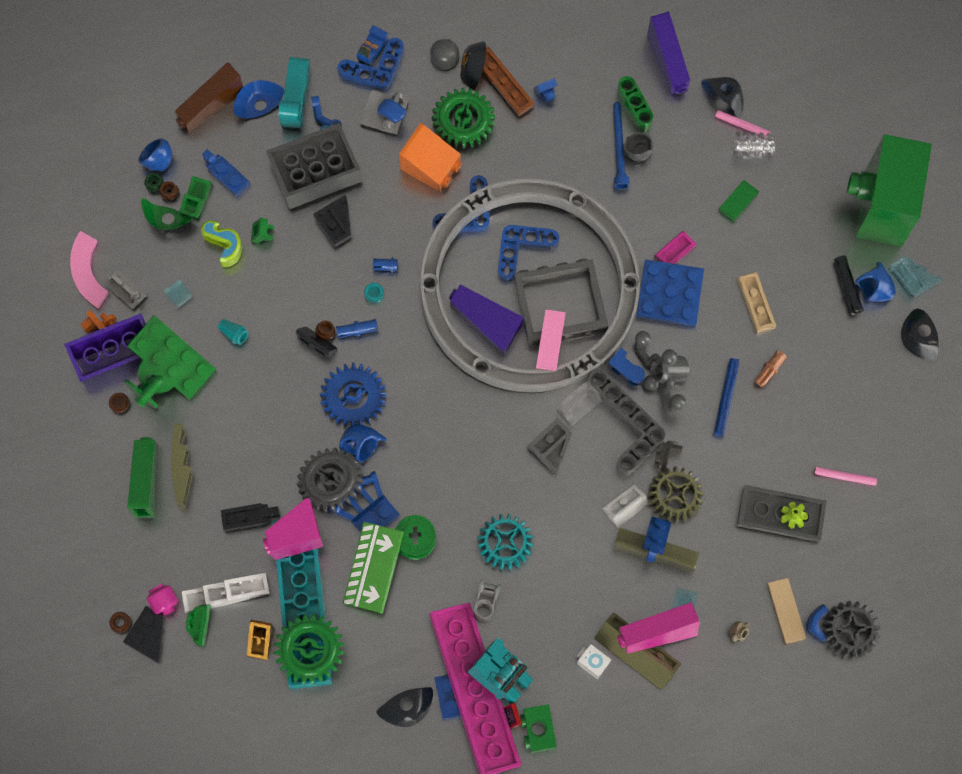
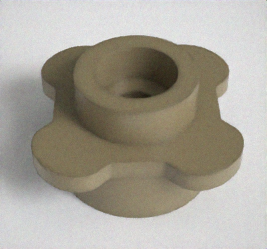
M740 621L733 623L730 628L732 641L736 642L739 640L743 642L747 638L750 627L748 622L745 624Z

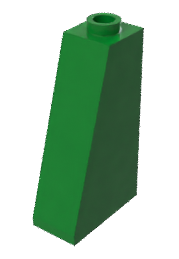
M141 437L140 440H134L127 508L134 517H156L158 444L150 437Z

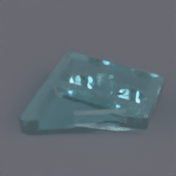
M906 256L888 267V270L911 300L943 280L939 275L935 277L926 272L927 268L917 265Z

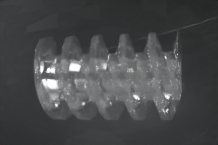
M736 132L733 141V154L738 151L739 157H742L743 152L746 151L747 157H749L751 151H753L755 157L758 156L759 152L765 157L766 153L769 152L770 157L773 158L775 137L773 136L772 138L771 133H767L765 137L763 133H759L757 137L755 132H752L750 137L747 132H744L741 137L740 132Z

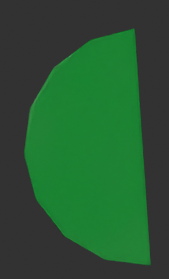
M202 604L195 607L186 619L187 632H189L193 642L201 647L206 642L211 604Z

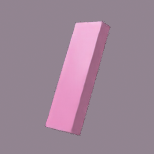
M545 310L536 368L550 371L557 370L566 312Z

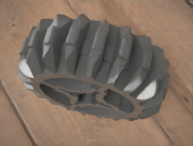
M847 601L846 606L840 602L838 608L833 606L831 608L832 613L828 612L826 614L829 620L823 621V624L829 627L822 630L823 633H829L825 641L831 640L833 642L829 645V648L831 649L836 646V654L843 650V657L845 658L848 657L849 653H851L852 658H856L857 652L863 657L865 651L870 653L872 651L871 646L875 647L877 645L874 639L880 638V634L875 631L881 628L878 625H874L878 618H871L874 611L871 610L867 613V605L859 608L860 603L858 601L855 602L854 606H852L851 601ZM846 614L845 625L836 627L838 617ZM855 615L859 616L865 624H860L856 620ZM850 625L852 629L856 630L854 633L847 629ZM867 632L864 643L856 645L858 634ZM838 635L845 636L848 644L844 643Z

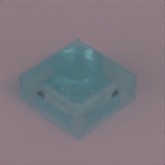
M180 279L164 291L176 308L193 297L192 293Z
M677 588L673 608L692 602L695 609L698 592Z

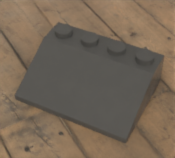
M339 123L266 150L289 209L363 182L359 165Z

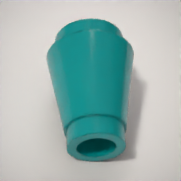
M222 319L218 324V329L234 344L238 343L241 345L246 341L249 332L245 326L226 319Z

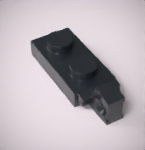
M262 503L221 510L223 531L227 532L270 523V519L280 517V510L278 506L268 508L267 504Z

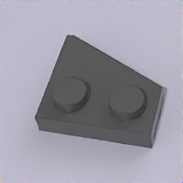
M557 418L528 445V448L555 475L558 472V467L572 433Z

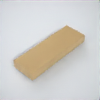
M754 272L739 276L737 281L756 333L776 328V323L758 273Z
M785 578L767 583L785 645L805 640L806 635L789 579Z

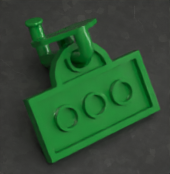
M153 315L127 345L130 350L142 359L137 371L140 384L136 386L127 379L123 382L138 397L135 398V401L141 407H145L147 403L151 407L157 408L158 405L151 399L154 393H164L174 387L190 400L216 368L159 318Z

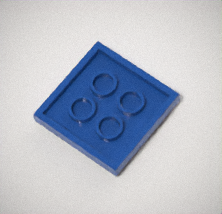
M645 259L636 318L696 327L704 268Z

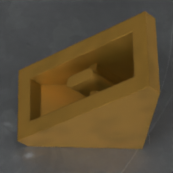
M250 620L247 656L268 659L275 630L272 623Z

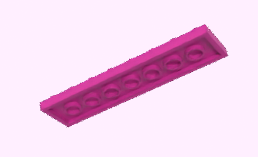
M470 602L431 612L429 614L478 773L498 774L522 766L501 699L498 700L495 694L491 693L467 672L485 651Z

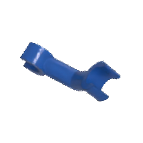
M319 96L311 97L314 117L317 122L329 127L338 123L342 126L340 120H330L322 116Z

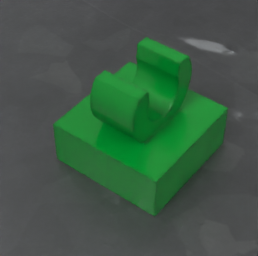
M259 218L252 224L251 242L260 243L263 240L270 241L273 239L272 235L267 234V230L272 231L274 229L273 225L268 224V219Z

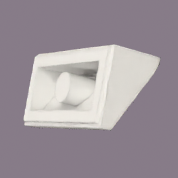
M633 485L603 507L602 510L612 523L619 528L649 505L647 496L636 485Z

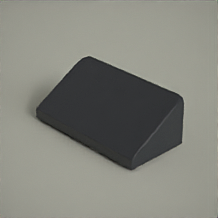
M301 327L296 330L297 339L326 359L330 360L337 351L336 346L327 340L320 339L310 328Z

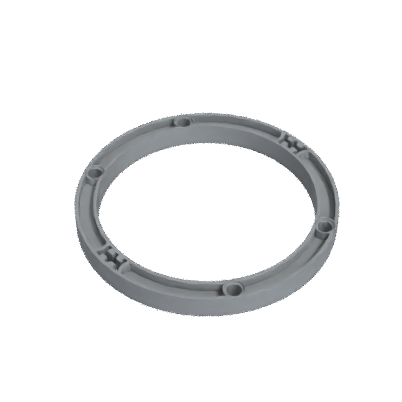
M526 178L502 181L477 190L462 199L442 218L434 230L424 253L420 290L422 307L429 329L441 349L456 365L474 378L489 385L510 391L534 393L557 390L573 385L587 378L591 371L600 369L610 360L623 343L633 322L638 305L640 280L635 253L628 237L616 219L601 204L570 186L549 180ZM578 200V201H580L582 204H581V205H575V204H573L572 201ZM532 202L552 205L568 211L582 219L601 237L616 265L619 279V301L611 326L599 342L589 351L568 363L557 366L556 371L512 368L485 358L461 339L445 314L439 292V274L444 256L456 235L469 222L493 208L512 203ZM631 281L634 286L628 287L625 285V282ZM426 282H432L435 286L432 288H427L424 284ZM484 365L487 370L479 372L476 370V367ZM579 365H581V367L587 365L586 370L584 371L583 368L578 370Z

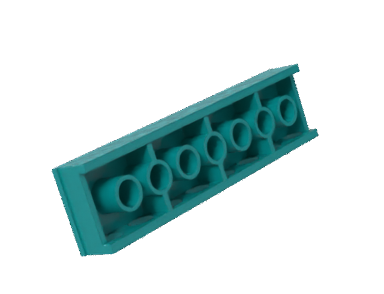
M319 549L276 560L282 627L289 628V620L296 623V616L303 620L304 614H307L308 619H311L313 614H316V620H319L321 616L325 618ZM312 633L304 634L295 641V643H301L304 639L311 638L317 642L318 646L325 647L323 640L318 635ZM309 645V648L304 650H306L307 654H310L315 649H313L312 645ZM294 651L295 658L304 664L318 662L323 656L319 654L314 660H306L300 652ZM293 674L287 678L290 689L330 685L332 684V677L329 678L323 674V682H320L316 677L314 685L311 684L308 678L304 685L301 677L297 682H294Z

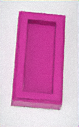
M682 231L658 251L654 258L659 262L676 264L695 248L697 244Z

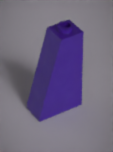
M668 11L651 16L647 36L670 94L683 93L689 88L690 77L670 13Z
M460 284L458 289H453L450 294L451 308L495 351L504 357L522 327L524 317Z

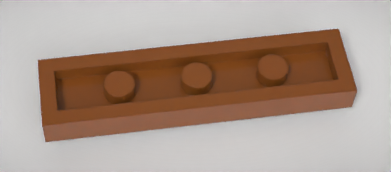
M488 46L482 72L516 114L521 116L533 108L535 103Z

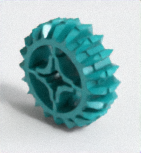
M499 514L498 521L493 516L491 517L493 524L486 521L484 525L487 529L480 528V533L483 535H479L477 540L482 542L478 544V549H484L480 552L481 557L488 555L485 559L486 563L493 560V568L496 567L497 563H500V570L504 569V564H508V569L511 570L512 563L519 567V559L525 563L527 559L524 555H531V551L527 548H533L534 544L528 542L533 540V535H526L531 529L530 527L523 529L526 522L522 521L518 524V516L513 521L511 520V514L507 515V519H503V515ZM500 527H510V528H513V529H511L509 532H506V533H505V532H502V531L499 530V529L497 530V528H500ZM491 533L498 542L493 550L490 549L488 544ZM518 533L523 541L520 551L513 542ZM503 538H505V539L508 538V539H509V545H507V546H506V544H505V546H504V545H501V544H502V539H503ZM503 551L514 554L511 557L498 556Z

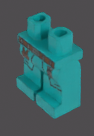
M498 637L487 647L467 672L491 693L495 694L498 700L504 698L513 704L521 696V693L513 686L517 683L524 690L533 679L526 672L529 667L524 663L522 664L516 656L512 655L503 646L504 642Z

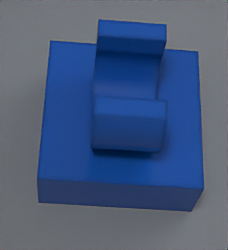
M555 78L534 87L536 95L543 93L546 101L553 99L555 94L552 88L557 86Z

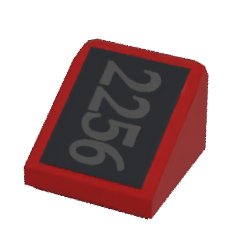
M513 703L504 707L510 729L519 727L522 722L516 704Z

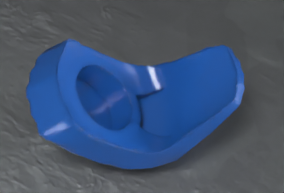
M384 99L378 107L377 114L385 116L393 123H397L405 117L406 110L394 100Z
M825 604L819 605L810 614L806 623L807 630L821 641H825L826 636L820 629L818 622L829 611Z

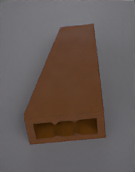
M229 62L221 67L175 110L177 116L175 121L181 129L185 128L190 133L236 100L238 93L243 88L240 75Z

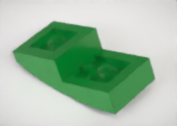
M192 176L187 194H184L179 213L199 218L213 182Z

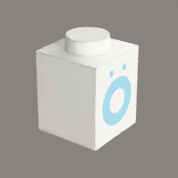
M592 644L588 648L584 646L577 655L579 658L577 664L596 679L599 678L611 662L609 657Z

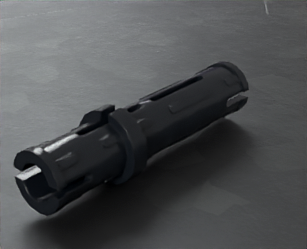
M842 255L835 258L834 262L844 288V297L849 303L851 314H860L864 311L859 297L860 291L856 288L847 256Z

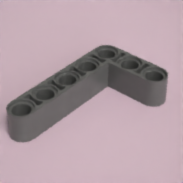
M594 369L589 375L588 387L639 437L619 457L616 468L618 473L623 476H629L663 444L665 431L605 371ZM595 377H599L602 379L603 382L600 384H596L592 381V379ZM613 391L617 394V397L610 398L607 396V392ZM627 405L631 408V411L624 412L621 407ZM641 419L645 421L646 425L638 426L635 421ZM654 433L658 434L660 436V440L654 441L651 439L650 435ZM642 447L646 450V453L643 455L638 454L636 448ZM629 461L632 467L624 468L621 462Z

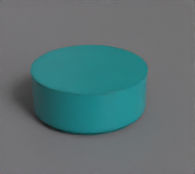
M376 282L369 283L364 289L365 299L370 303H379L384 298L383 287Z

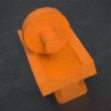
M89 310L86 313L88 317L80 325L87 334H90L96 328L100 330L113 325L117 318L113 314L107 316L105 313H102L100 317L103 321L101 322Z

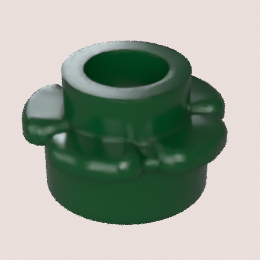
M150 173L146 176L144 185L150 192H155V190H160L164 180L162 176Z

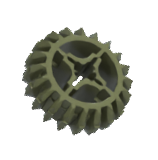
M677 467L673 468V472L666 468L665 474L659 471L658 477H653L652 481L654 484L649 485V489L652 491L648 492V497L653 499L649 501V504H656L653 511L657 512L660 510V518L666 514L668 515L667 521H670L672 516L675 522L679 521V516H681L683 521H686L687 515L692 518L694 517L693 511L698 512L700 510L698 505L703 504L701 497L704 496V492L698 490L702 489L703 485L696 484L699 480L698 477L691 478L692 471L687 475L685 474V468H682L680 472H678ZM669 480H679L684 483L681 485H677L673 481ZM662 484L666 486L665 490L668 493L663 500L659 493ZM688 489L692 492V502L690 505L687 504V499L684 496ZM681 491L679 497L677 495L671 497L673 492L677 493ZM676 504L679 508L682 507V509H673L668 507V505Z

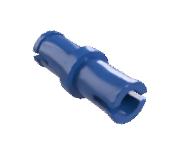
M376 319L363 322L354 321L353 324L336 326L338 339L354 335L360 337L361 334L378 332Z

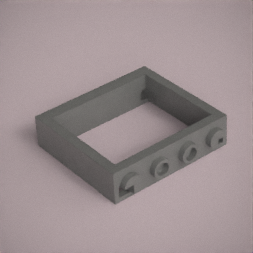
M579 259L575 263L570 264L562 262L554 267L541 266L537 270H521L514 274V283L521 315L524 317L523 324L528 347L540 345L542 331L533 332L523 287L525 282L588 271L599 320L563 327L561 341L607 332L608 322L593 259Z

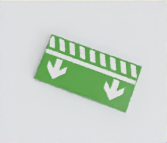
M363 522L343 604L383 614L404 534L403 531Z

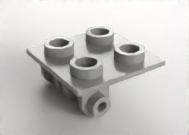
M372 90L360 124L397 135L401 121L393 123L385 116H379L377 114L378 107L384 99H391L406 110L409 100L403 99V94L399 92L392 96Z

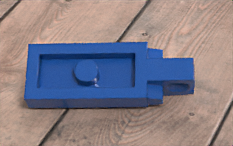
M208 149L202 154L203 159L208 163L206 167L209 173L235 197L250 185V181L223 156L221 157L219 154L215 156Z
M651 517L643 544V549L648 550L647 561L654 563L657 553L663 555L672 522Z

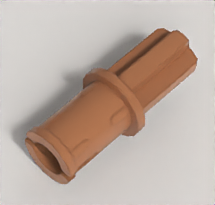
M776 350L771 359L763 364L764 368L755 378V383L761 387L764 386L772 375L778 373L779 367L787 359L786 355Z

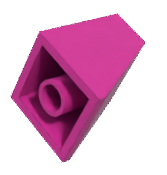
M310 498L304 499L265 531L266 538L263 539L268 556L272 555L274 560L323 547Z

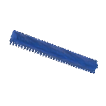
M729 359L714 436H725L723 435L726 431L724 427H726L729 417L727 415L730 412L729 408L733 398L731 396L734 393L733 389L737 379L736 375L738 374L740 359Z

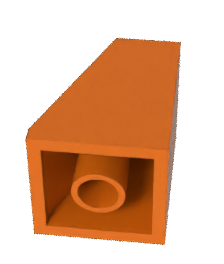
M422 123L419 124L399 153L400 170L438 192L448 187L452 179L450 177L454 172L457 173L462 165L461 154Z

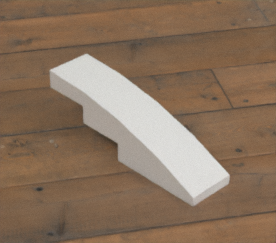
M266 573L228 579L221 583L204 585L202 588L181 591L185 613H190L195 607L202 604H211V608L270 593Z

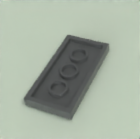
M745 485L737 526L820 542L827 501ZM790 502H795L796 506L803 504L805 506L803 512L808 514V519L803 520L804 526L799 528L795 524V527L791 529L788 527L789 522L783 523L781 517L785 514L781 512L782 507H789L788 504Z

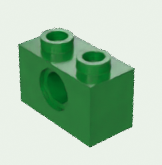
M549 704L524 708L520 719L522 728L526 727L527 736H524L526 749H530L531 754L556 749L557 744ZM540 724L543 726L544 732L536 735L532 732V726Z

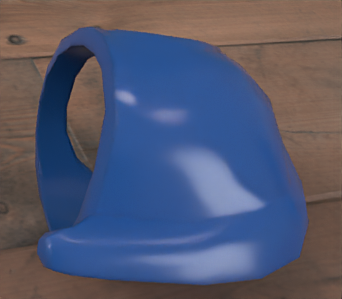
M881 262L876 263V269L861 275L855 280L857 286L862 290L866 301H888L896 293L894 282Z
M355 424L344 431L340 439L339 448L340 450L344 449L346 453L351 452L359 463H363L373 454L378 441H386L387 438L371 427Z

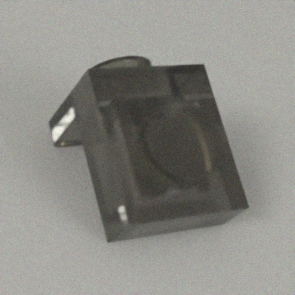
M675 441L663 442L660 452L656 451L654 463L658 464L657 471L665 472L669 453L681 455L683 446H680Z

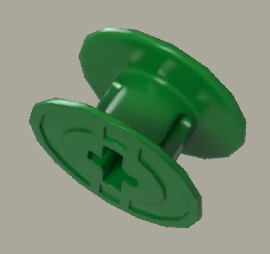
M411 515L398 523L395 529L404 532L399 550L401 555L408 559L418 560L425 558L433 551L436 544V532L429 519L420 515ZM413 530L418 532L416 545L413 544Z

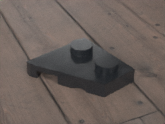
M346 195L313 214L334 248L351 238Z
M145 606L123 643L159 664L165 617L161 614H154L151 608Z

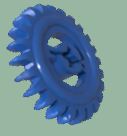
M354 362L351 369L344 364L343 371L339 367H336L337 374L330 371L329 374L332 379L324 378L328 386L321 385V389L325 393H320V397L325 399L321 401V405L327 406L324 408V412H331L329 419L336 417L335 423L339 424L343 421V427H346L348 423H351V426H354L356 423L363 425L364 420L370 424V417L377 419L375 412H382L379 406H383L386 403L381 399L387 396L386 393H382L386 388L385 385H380L382 378L376 379L377 371L370 374V366L364 371L362 363L356 369ZM350 382H358L363 385L360 387L355 383L348 384L344 388V396L338 399L339 391L345 384ZM353 391V393L356 394V396L353 397L352 395H350V392ZM368 393V399L361 408L348 409L344 407L346 404L351 406L361 403L363 395Z

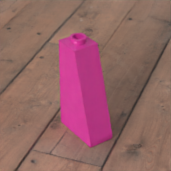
M692 602L620 627L617 640L620 647H624L628 654L695 637L698 635L700 621Z

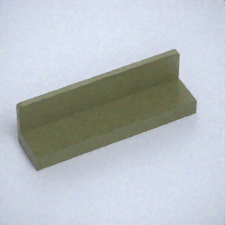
M619 528L613 549L646 559L648 550L643 549L646 536ZM666 542L663 555L657 553L654 562L693 574L696 569L699 552Z
M613 612L595 636V640L662 690L681 663L659 646L627 654L625 648L620 647L617 636L619 635V628L629 623Z

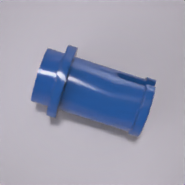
M391 257V259L373 258V271H391V273H394V271H398V259H394V257Z

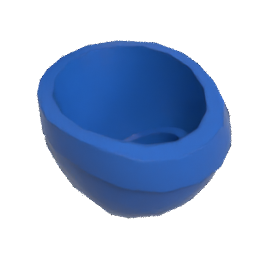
M163 138L152 141L142 150L138 162L151 171H165L172 159V149L169 142Z

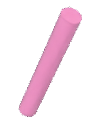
M720 110L715 115L716 118L767 139L770 138L772 133Z
M815 467L814 475L874 486L877 483L876 477Z

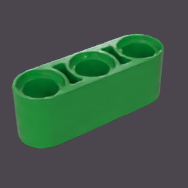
M630 76L622 77L618 83L617 95L635 128L640 132H647L652 126L653 112L635 80ZM622 87H629L630 90H625ZM636 102V103H638L639 105H638V106H634V105H632L631 103ZM641 118H645V119H647L648 121H647V122H642L640 119H641Z

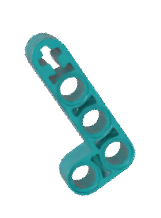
M289 58L283 101H280L279 104L281 127L301 129L310 69V59Z

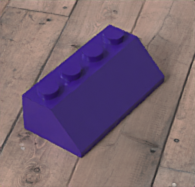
M142 313L64 344L80 382L140 358L127 345L146 324Z

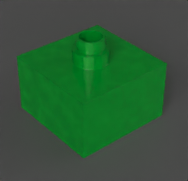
M884 134L866 171H861L860 174L858 172H851L847 193L855 194V198L861 199L855 238L898 247L903 246L921 217L932 148L931 143Z

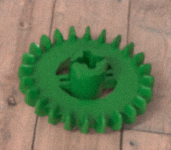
M461 88L460 92L454 89V94L446 92L447 97L441 96V102L435 103L437 108L432 110L435 115L431 117L432 121H435L433 128H437L436 135L442 133V140L448 137L447 144L450 145L452 141H455V147L457 148L459 142H461L463 148H465L466 142H469L470 146L473 147L474 140L480 144V137L484 140L487 139L485 132L492 133L490 127L495 126L492 120H495L496 117L492 114L494 108L489 107L491 101H485V95L479 97V91L473 94L472 89H469L467 92H465L464 88ZM463 105L455 112V127L450 122L449 115L455 107ZM465 107H467V108H466V118L463 120L462 126H461V121H462V119H463L464 116H465ZM470 107H472L478 115V119L472 127V112L470 110Z
M304 614L303 620L296 616V623L289 620V628L281 627L284 635L277 634V638L281 642L274 643V646L280 648L274 652V655L281 657L276 660V663H283L280 668L281 672L288 669L287 678L294 674V682H297L300 677L304 685L308 678L312 685H314L316 677L320 682H323L322 675L325 674L330 678L329 670L337 671L334 663H342L337 657L344 655V652L338 648L343 647L345 644L337 642L342 638V635L335 634L338 627L330 628L331 620L324 624V616H321L319 620H316V614H313L311 619H308L307 614ZM312 633L318 635L323 640L325 647L318 646L317 642L311 638L304 639L301 643H295V641L304 634ZM309 645H312L313 649L315 650L311 651L310 654H307L306 650L304 649L309 648ZM294 651L300 652L306 660H314L319 654L323 656L318 662L304 664L295 658Z

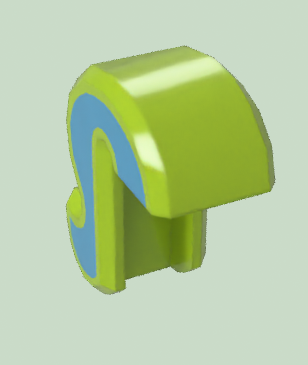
M208 220L204 222L201 226L204 240L225 248L220 258L221 266L230 267L234 265L241 257L243 249L239 234L233 229H221L217 221Z

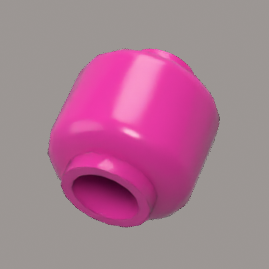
M162 583L148 591L149 595L146 599L154 614L163 613L165 616L175 610L173 606L178 603V598L170 585L164 586Z

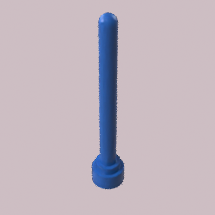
M615 102L613 104L617 174L614 178V188L626 189L630 186L629 177L625 173L621 104L620 102Z

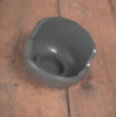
M440 39L430 49L433 65L441 70H449L459 62L458 46L450 39Z
M635 133L626 138L623 147L628 158L634 161H643L652 154L654 143L650 136L645 133Z

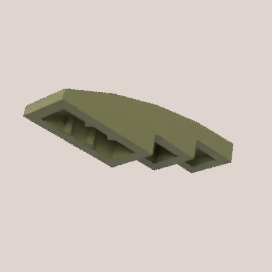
M175 423L171 444L172 481L177 505L180 510L185 511L193 470L190 466H186L190 451L187 445H183L186 429L183 424Z

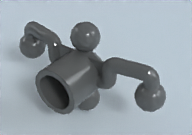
M646 331L638 332L635 336L634 349L643 363L651 366L652 374L644 378V387L649 391H653L658 388L660 383L663 387L662 396L667 410L671 413L682 410L686 406V398L680 394L671 397L670 392L674 388V382H682L687 379L689 375L687 359L683 356H678L672 349L665 350L662 357L656 353L649 357L642 347L650 343V334Z

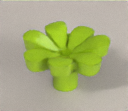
M790 502L788 504L789 507H782L781 512L785 514L781 517L783 523L789 522L788 527L791 529L795 527V524L799 528L804 526L803 520L808 519V514L803 512L805 509L803 504L796 506L795 502Z

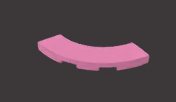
M80 231L71 250V274L81 295L87 302L99 310L109 292L96 281L91 268L92 255L98 241Z

